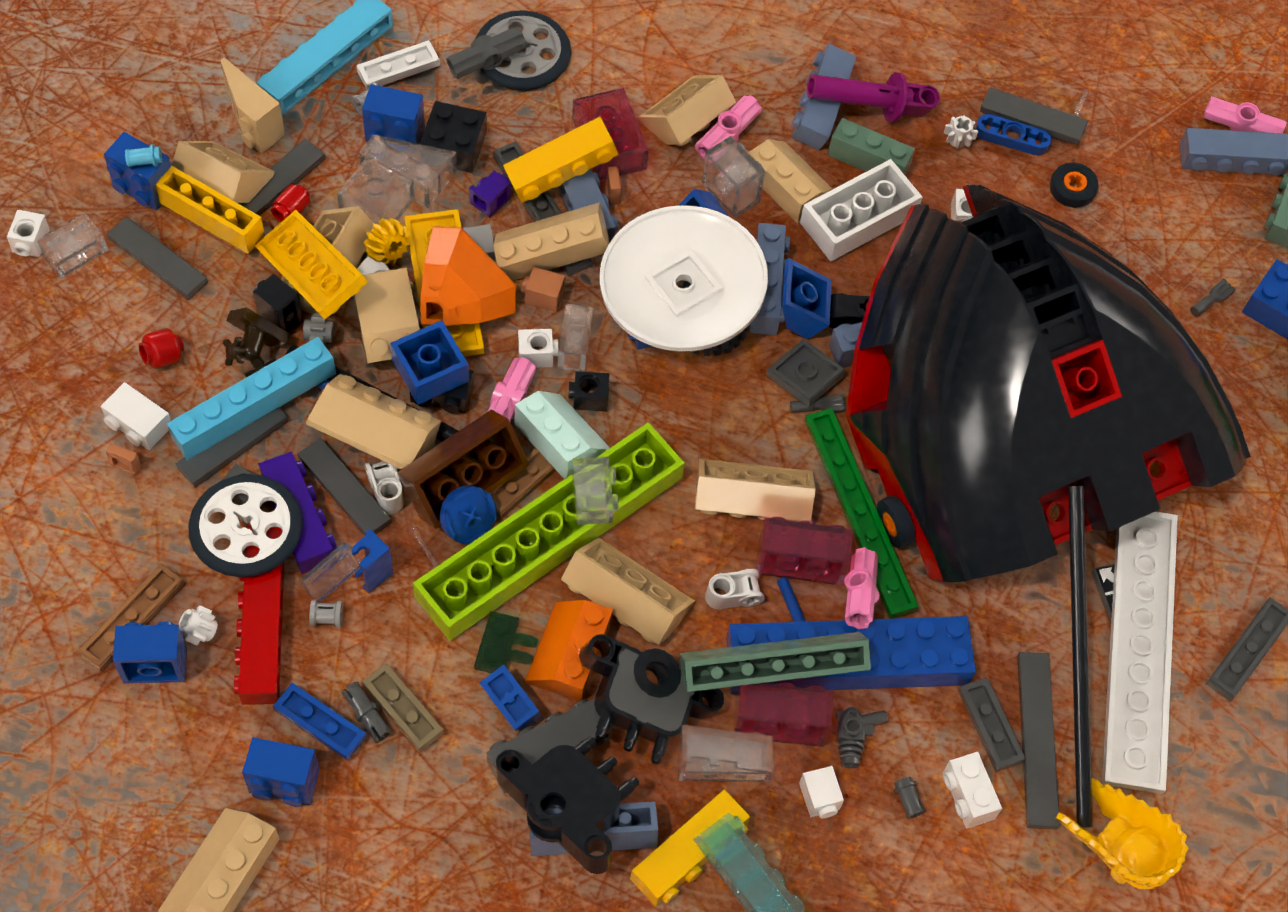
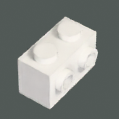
M979 753L968 754L948 762L943 771V779L947 789L952 793L957 814L963 820L966 829L995 820L1002 807Z

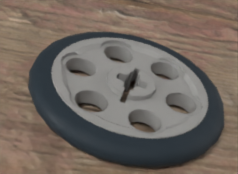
M526 10L509 11L490 19L480 29L476 38L482 35L493 37L515 26L523 29L522 33L527 45L524 48L525 52L520 50L503 58V60L510 63L506 68L498 66L492 70L480 69L489 80L499 86L520 91L544 87L555 81L565 71L570 62L571 46L565 31L557 22L546 15ZM541 32L545 33L548 37L539 40L534 35ZM547 52L553 54L554 57L550 60H545L540 55ZM524 67H533L535 72L526 74L522 72V69Z

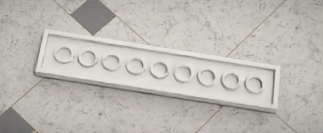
M1153 512L1116 529L1102 774L1103 785L1108 783L1110 786L1163 794L1166 791L1178 515Z

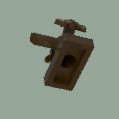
M247 307L231 310L226 321L244 331L243 338L236 337L233 343L229 339L223 340L227 358L225 365L231 366L234 359L239 364H243L244 360L250 361L253 368L244 373L248 377L276 361L275 357L267 361H263L260 357L264 344L269 347L287 344L290 334Z

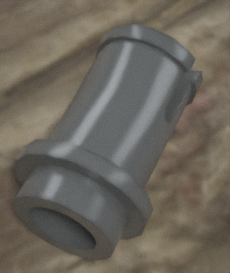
M905 777L894 783L895 789L893 791L899 795L907 819L915 818L926 812L915 788L917 786L916 781H913L911 777Z

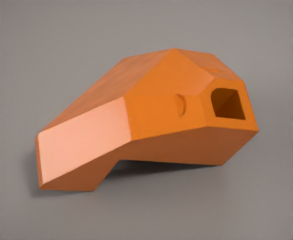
M434 226L423 268L421 324L432 325L441 320L446 326L475 324L516 313L517 285L462 227Z

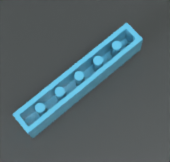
M356 0L353 6L344 13L337 15L334 21L325 28H321L309 41L302 43L289 57L282 59L270 72L263 74L256 84L280 103L281 113L284 115L393 26L392 9L380 0Z
M316 337L168 422L167 426L171 437L186 460H189L335 375L334 358L320 338Z

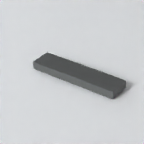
M992 87L989 88L980 108L982 113L992 114L1043 129L1052 137L1079 145L1088 124L1086 119Z
M304 139L270 168L275 171L273 177L249 203L238 204L260 216L290 184L296 185L325 159V154L307 139Z
M128 217L124 218L107 233L108 239L187 300L208 283L206 276Z
M278 407L189 460H186L184 457L175 463L176 467L195 488L288 422L287 416Z
M321 438L297 453L298 459L302 461L303 465L364 536L369 528L377 534L391 524V518Z
M1269 597L1211 675L1206 685L1231 702L1287 626L1288 609Z

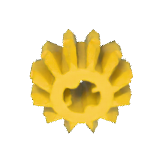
M381 218L379 224L373 223V229L366 232L368 238L363 243L366 246L365 252L370 258L385 264L394 265L396 259L402 260L403 253L409 251L407 245L412 240L409 238L410 232L407 227L398 220Z

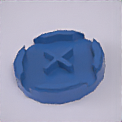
M471 485L458 487L448 494L442 503L440 511L441 527L445 534L456 542L468 545L491 530L493 521L495 522L497 517L496 503L492 496L480 487Z

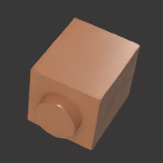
M533 267L530 277L525 276L521 292L525 293V304L557 312L565 290V275Z

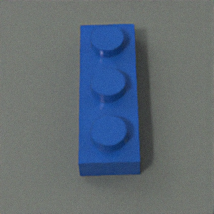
M294 683L290 684L273 705L274 711L347 761L367 737L366 732Z

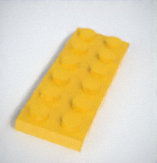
M458 209L404 216L405 227L410 232L409 238L412 240L409 244V251L420 315L424 261L433 227H461ZM480 323L446 326L464 357L484 354ZM422 324L423 328L430 326L428 324Z
M297 210L293 211L254 245L324 320L337 312L343 303L351 296L356 295L368 282L363 274Z

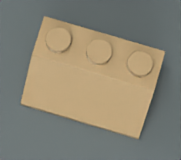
M723 75L692 76L640 115L638 119L665 144L683 146L692 140L691 136L696 132L707 129L710 126V122L718 118L722 112L729 111L728 108L735 104L736 101Z
M768 139L748 152L745 172L797 224L800 222L804 204L833 190L784 141Z
M178 141L172 163L173 167L236 203H249L269 182L275 172L214 141Z

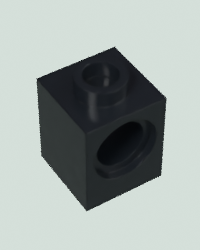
M575 372V382H569L568 399H574V410L607 412L610 373ZM590 389V390H593L594 392H593V393H585L584 390Z

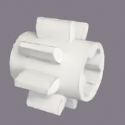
M964 115L957 118L952 117L950 124H946L944 134L948 135L946 142L957 149L964 146L969 148L972 140H976L978 131L973 129L975 121H971V119Z
M199 605L197 610L188 609L183 613L179 621V627L182 635L185 636V641L197 646L200 641H210L213 638L218 624L214 620L215 616L211 614L212 610Z

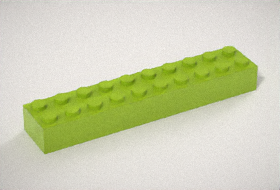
M647 422L413 582L414 598L447 639L451 641L573 556L576 550L594 541L683 478L684 461L651 424Z

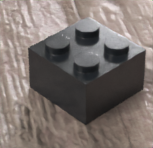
M435 101L420 142L421 162L473 173L487 133V112Z

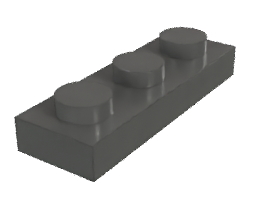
M986 677L960 686L958 689L959 695L995 772L1023 763L1026 758L988 678Z

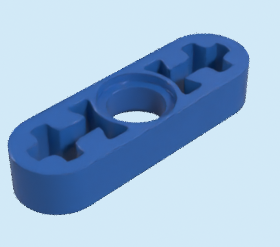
M992 114L980 116L975 130L978 131L977 136L982 140L1032 155L1040 156L1045 154L1051 143L1050 134L1043 129ZM985 126H991L990 130L985 129ZM1015 131L1020 137L1012 139L1007 136L1006 132Z

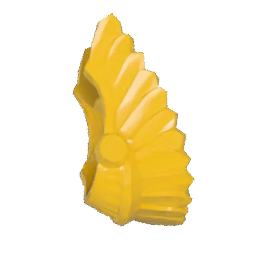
M1094 778L1091 779L1092 796L1101 808L1102 814L1112 819L1104 827V830L1100 832L1099 836H1093L1075 821L1060 812L1056 816V819L1075 834L1111 869V876L1119 884L1129 883L1138 889H1152L1164 885L1180 871L1189 849L1185 843L1187 835L1181 831L1180 824L1173 822L1171 814H1161L1158 807H1149L1144 800H1138L1132 794L1125 796L1120 788L1115 790L1108 783L1102 785L1099 780Z

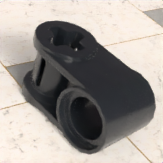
M843 293L832 294L829 327L834 329L842 324L852 325L862 322L866 311V303H868L870 296L847 295Z

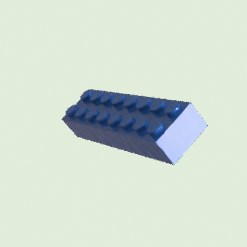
M968 616L873 619L869 623L868 628L859 630L856 627L848 626L845 620L729 624L726 637L727 647L861 632L869 639L871 670L730 687L731 694L963 686L969 684L976 673Z

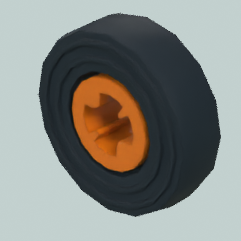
M1076 162L1065 163L1059 166L1052 174L1050 181L1051 194L1064 206L1072 208L1083 207L1089 204L1096 196L1098 190L1097 176L1084 164ZM1070 182L1072 185L1073 183L1078 184V188L1077 185L1075 187L1070 186Z
M888 496L877 503V512L891 544L897 548H903L911 544L915 540V529L905 505L896 496Z

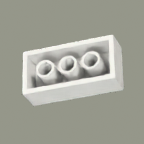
M892 159L804 204L800 224L827 258L833 261L902 224L910 207L921 204L923 197Z

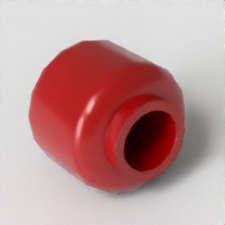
M168 328L145 334L142 338V343H139V353L142 361L154 369L179 362L181 351L184 350L182 338L179 335H175Z

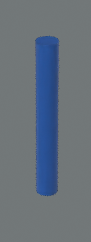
M788 578L779 579L777 584L793 622H806Z

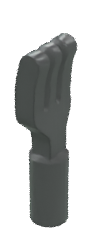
M1225 279L1221 280L1211 289L1208 297H1204L1190 308L1191 313L1194 316L1200 315L1212 306L1214 302L1221 303L1226 300L1236 289L1231 287V284L1227 283Z
M844 394L824 396L820 400H816L809 407L801 401H790L791 413L813 410L823 411L830 408L833 409L834 413L846 411Z

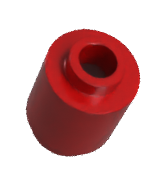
M290 184L273 202V207L270 209L271 214L280 223L295 210L301 214L310 204L309 192L302 185Z

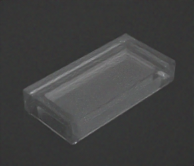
M344 542L299 580L310 597L320 603L361 568L359 565L361 561L357 555H352V547Z

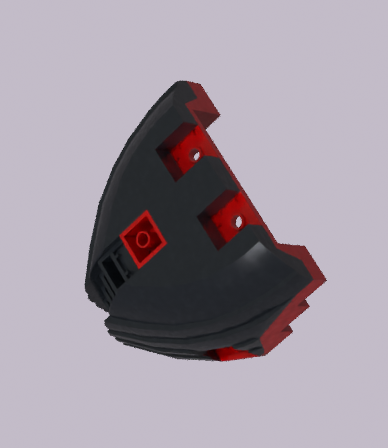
M969 184L962 186L972 216L959 221L949 219L947 214L942 211L929 209V206L926 204H917L910 207L873 283L854 349L846 417L864 468L878 469L887 497L896 496L907 508L914 525L915 540L929 579L942 582H965L975 578L1033 566L1058 555L1055 546L1070 539L1069 486H1084L1085 532L1090 530L1110 532L1160 510L1158 504L1160 499L1190 486L1212 487L1235 477L1243 469L1246 459L1251 456L1232 405L1210 364L1173 312L1128 266L1067 224L982 185ZM896 343L890 368L883 345ZM1154 461L1159 464L1160 468L1158 475L1155 477L1150 473V466ZM1054 504L1058 506L1060 511L1059 517L1055 521L1049 516V510Z

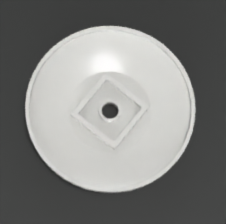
M698 206L664 207L635 218L613 237L603 255L600 267L602 298L608 312L616 323L637 340L656 348L671 351L703 350L723 344L734 338L755 319L763 305L767 292V264L755 238L746 228L729 216ZM682 280L691 283L688 288H679L676 284Z

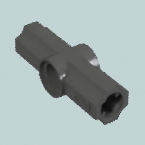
M515 26L493 37L489 35L479 36L471 43L469 48L447 57L446 60L453 77L459 79L481 68L492 70L501 64L503 58L526 48L527 45L522 31L519 27Z

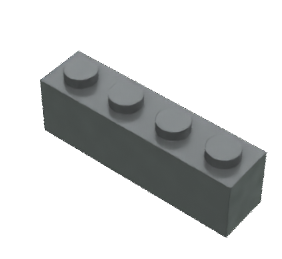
M595 698L590 701L583 699L574 704L572 710L564 714L558 712L549 716L545 723L535 728L534 726L526 727L517 734V737L509 741L501 740L496 742L487 751V763L497 780L496 758L505 750H516L531 764H534L552 748L559 745L575 747L588 737H593L596 741V744L591 748L593 749L613 739L614 726L610 724L604 739L597 738L595 734L600 716L595 709ZM515 768L505 769V771L507 772H513L517 770Z

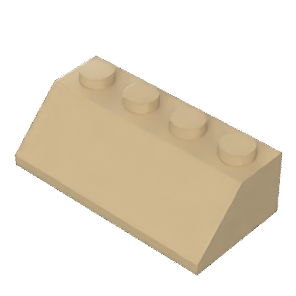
M599 202L496 234L493 247L497 265L514 281L530 276L533 267L551 270L605 253L610 242L602 205Z
M359 206L323 210L313 227L354 267H357L366 250V246L363 243L368 238L366 232L373 229L374 222ZM282 276L281 280L284 281L287 285H289V286H290L292 289H294L296 292H298V291ZM298 293L301 310L309 314L318 313Z
M339 374L326 385L306 421V425L399 469H403L433 449L441 420L432 417L428 412L419 411L406 405L402 400L393 399L376 388L365 386L357 382L353 377Z
M699 459L695 509L710 515L717 514V512H725L737 518L752 515L758 516L759 519L765 521H773L775 518L787 519L788 522L793 524H802L804 521L811 522L816 490L813 471Z
M600 538L575 551L561 578L563 582L568 584L571 591L583 594L592 600L593 603L613 609V615L616 616L618 622L624 626L634 628L641 633V636L646 641L658 645L670 637L695 603V600Z
M225 808L158 912H234L280 840L276 828L249 813Z

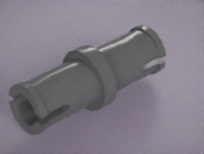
M359 682L348 685L346 687L348 691L344 689L342 695L345 696L355 711L356 720L364 724L375 743L387 738L385 734L390 735L392 731L377 712L379 708L376 703H371L360 687Z

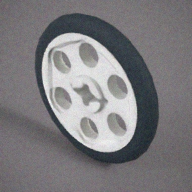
M252 474L233 476L221 480L210 487L198 499L191 511L188 523L189 540L198 558L212 570L235 577L257 576L269 572L282 564L294 552L303 529L302 511L297 499L290 490L275 480ZM243 493L249 499L243 505H236L232 502L233 497ZM266 501H274L277 504L276 509L269 513L263 512L260 507ZM215 512H222L226 515L224 521L218 524L211 523L209 517ZM239 519L246 524L251 523L253 532L246 527L241 528ZM271 527H279L283 530L281 536L276 539L268 538L266 532ZM220 538H227L231 541L230 546L225 550H217L214 544ZM254 545L260 549L258 555L253 558L243 555L244 549L248 546Z

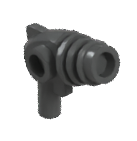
M849 707L845 711L836 712L838 723L837 741L839 742V759L841 760L842 767L858 768L860 766L861 755L864 749L863 743H865L866 736L872 735V725L888 721L885 710L861 715L858 709Z

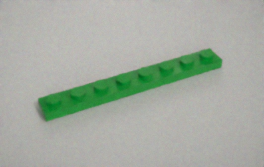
M830 408L806 415L804 421L859 549L866 547L868 550L875 551L878 555L876 587L889 619L916 612L919 607L833 409Z

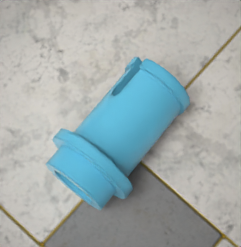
M151 144L148 148L125 150V159L128 167L149 164L156 167L158 163L163 162L160 146L155 147L154 144Z

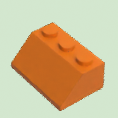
M587 600L556 602L526 676L525 683L576 701L583 700L593 671L583 666L579 653L581 648L594 636L608 634L612 624L613 609ZM593 647L594 653L599 657L601 652Z

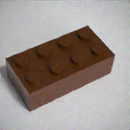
M491 409L398 471L397 474L420 519L437 529L441 526L440 511L442 503L448 494L456 488L471 485L480 487L490 493L527 468L529 462L509 419Z

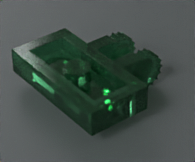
M490 611L474 669L493 673L503 664L507 667L508 661L531 665L533 656L527 652L512 650V646L515 644L527 648H536L538 640L531 635L517 633L520 618Z

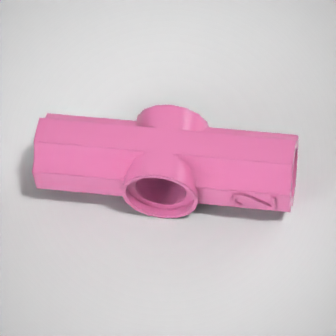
M744 95L729 111H724L719 115L718 122L695 144V150L702 159L713 161L727 146L733 145L738 141L739 134L762 111V107L757 99L751 95Z
M1212 96L1203 115L1205 119L1229 126L1232 131L1283 134L1287 123L1284 120L1260 113L1259 108L1252 103L1245 102L1236 105Z
M523 357L514 358L503 382H498L491 397V406L488 411L494 410L508 418L510 423L515 416V404L526 398V391L536 373V366L529 359Z
M866 547L856 549L855 554L851 556L850 572L844 579L848 589L845 621L848 626L856 627L858 630L868 628L869 623L873 621L874 604L880 597L876 587L879 558L875 551L868 550Z

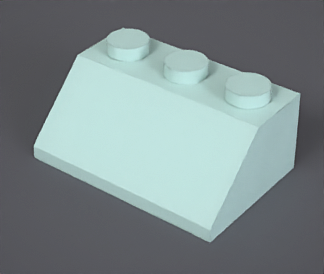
M537 391L515 404V426L564 479L610 448L560 394Z

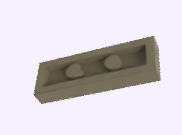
M387 663L362 681L363 687L419 753L444 734L443 728Z

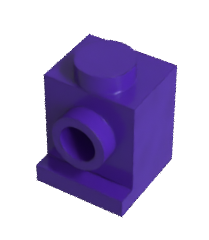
M493 171L488 177L482 178L477 187L472 185L469 188L470 204L490 218L511 198V182L504 174L497 173L496 171Z

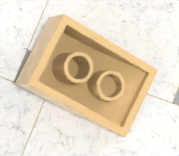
M224 57L220 62L226 92L240 128L242 140L249 148L254 147L263 154L285 136L280 103Z
M407 267L364 274L363 276L368 282L354 295L367 363L392 359L390 343L420 330Z

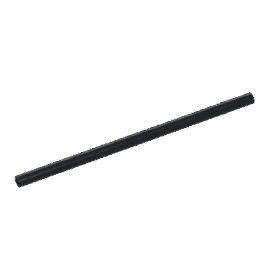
M1069 486L1077 824L1081 827H1092L1084 486Z

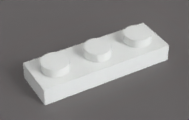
M428 40L358 64L357 72L367 90L368 85L372 82L378 86H383L440 66V59Z

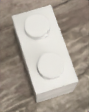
M125 382L101 405L105 417L103 420L106 425L114 431L121 430L125 433L126 438L137 447L142 445L150 451L169 431L167 423L171 421L169 413Z

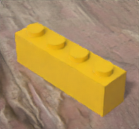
M598 117L504 164L503 167L520 201L523 203L537 198L541 193L551 188L561 186L565 181L575 176L585 174L589 169L599 164L609 162L619 154L601 117Z
M173 166L155 184L160 204L247 254L265 236L261 216Z
M724 789L631 871L630 880L655 907L662 901L668 904L680 892L678 887L685 881L688 883L693 882L702 873L701 867L708 860L712 863L715 862L726 851L724 846L731 840L737 842L747 833L749 829L746 826L750 819L749 814Z

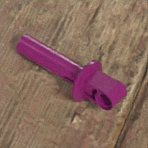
M894 72L886 84L812 74L808 79L806 87L808 98L883 108L885 119L893 123L897 122L902 114L923 117L940 102V94L935 87L907 83L904 74Z

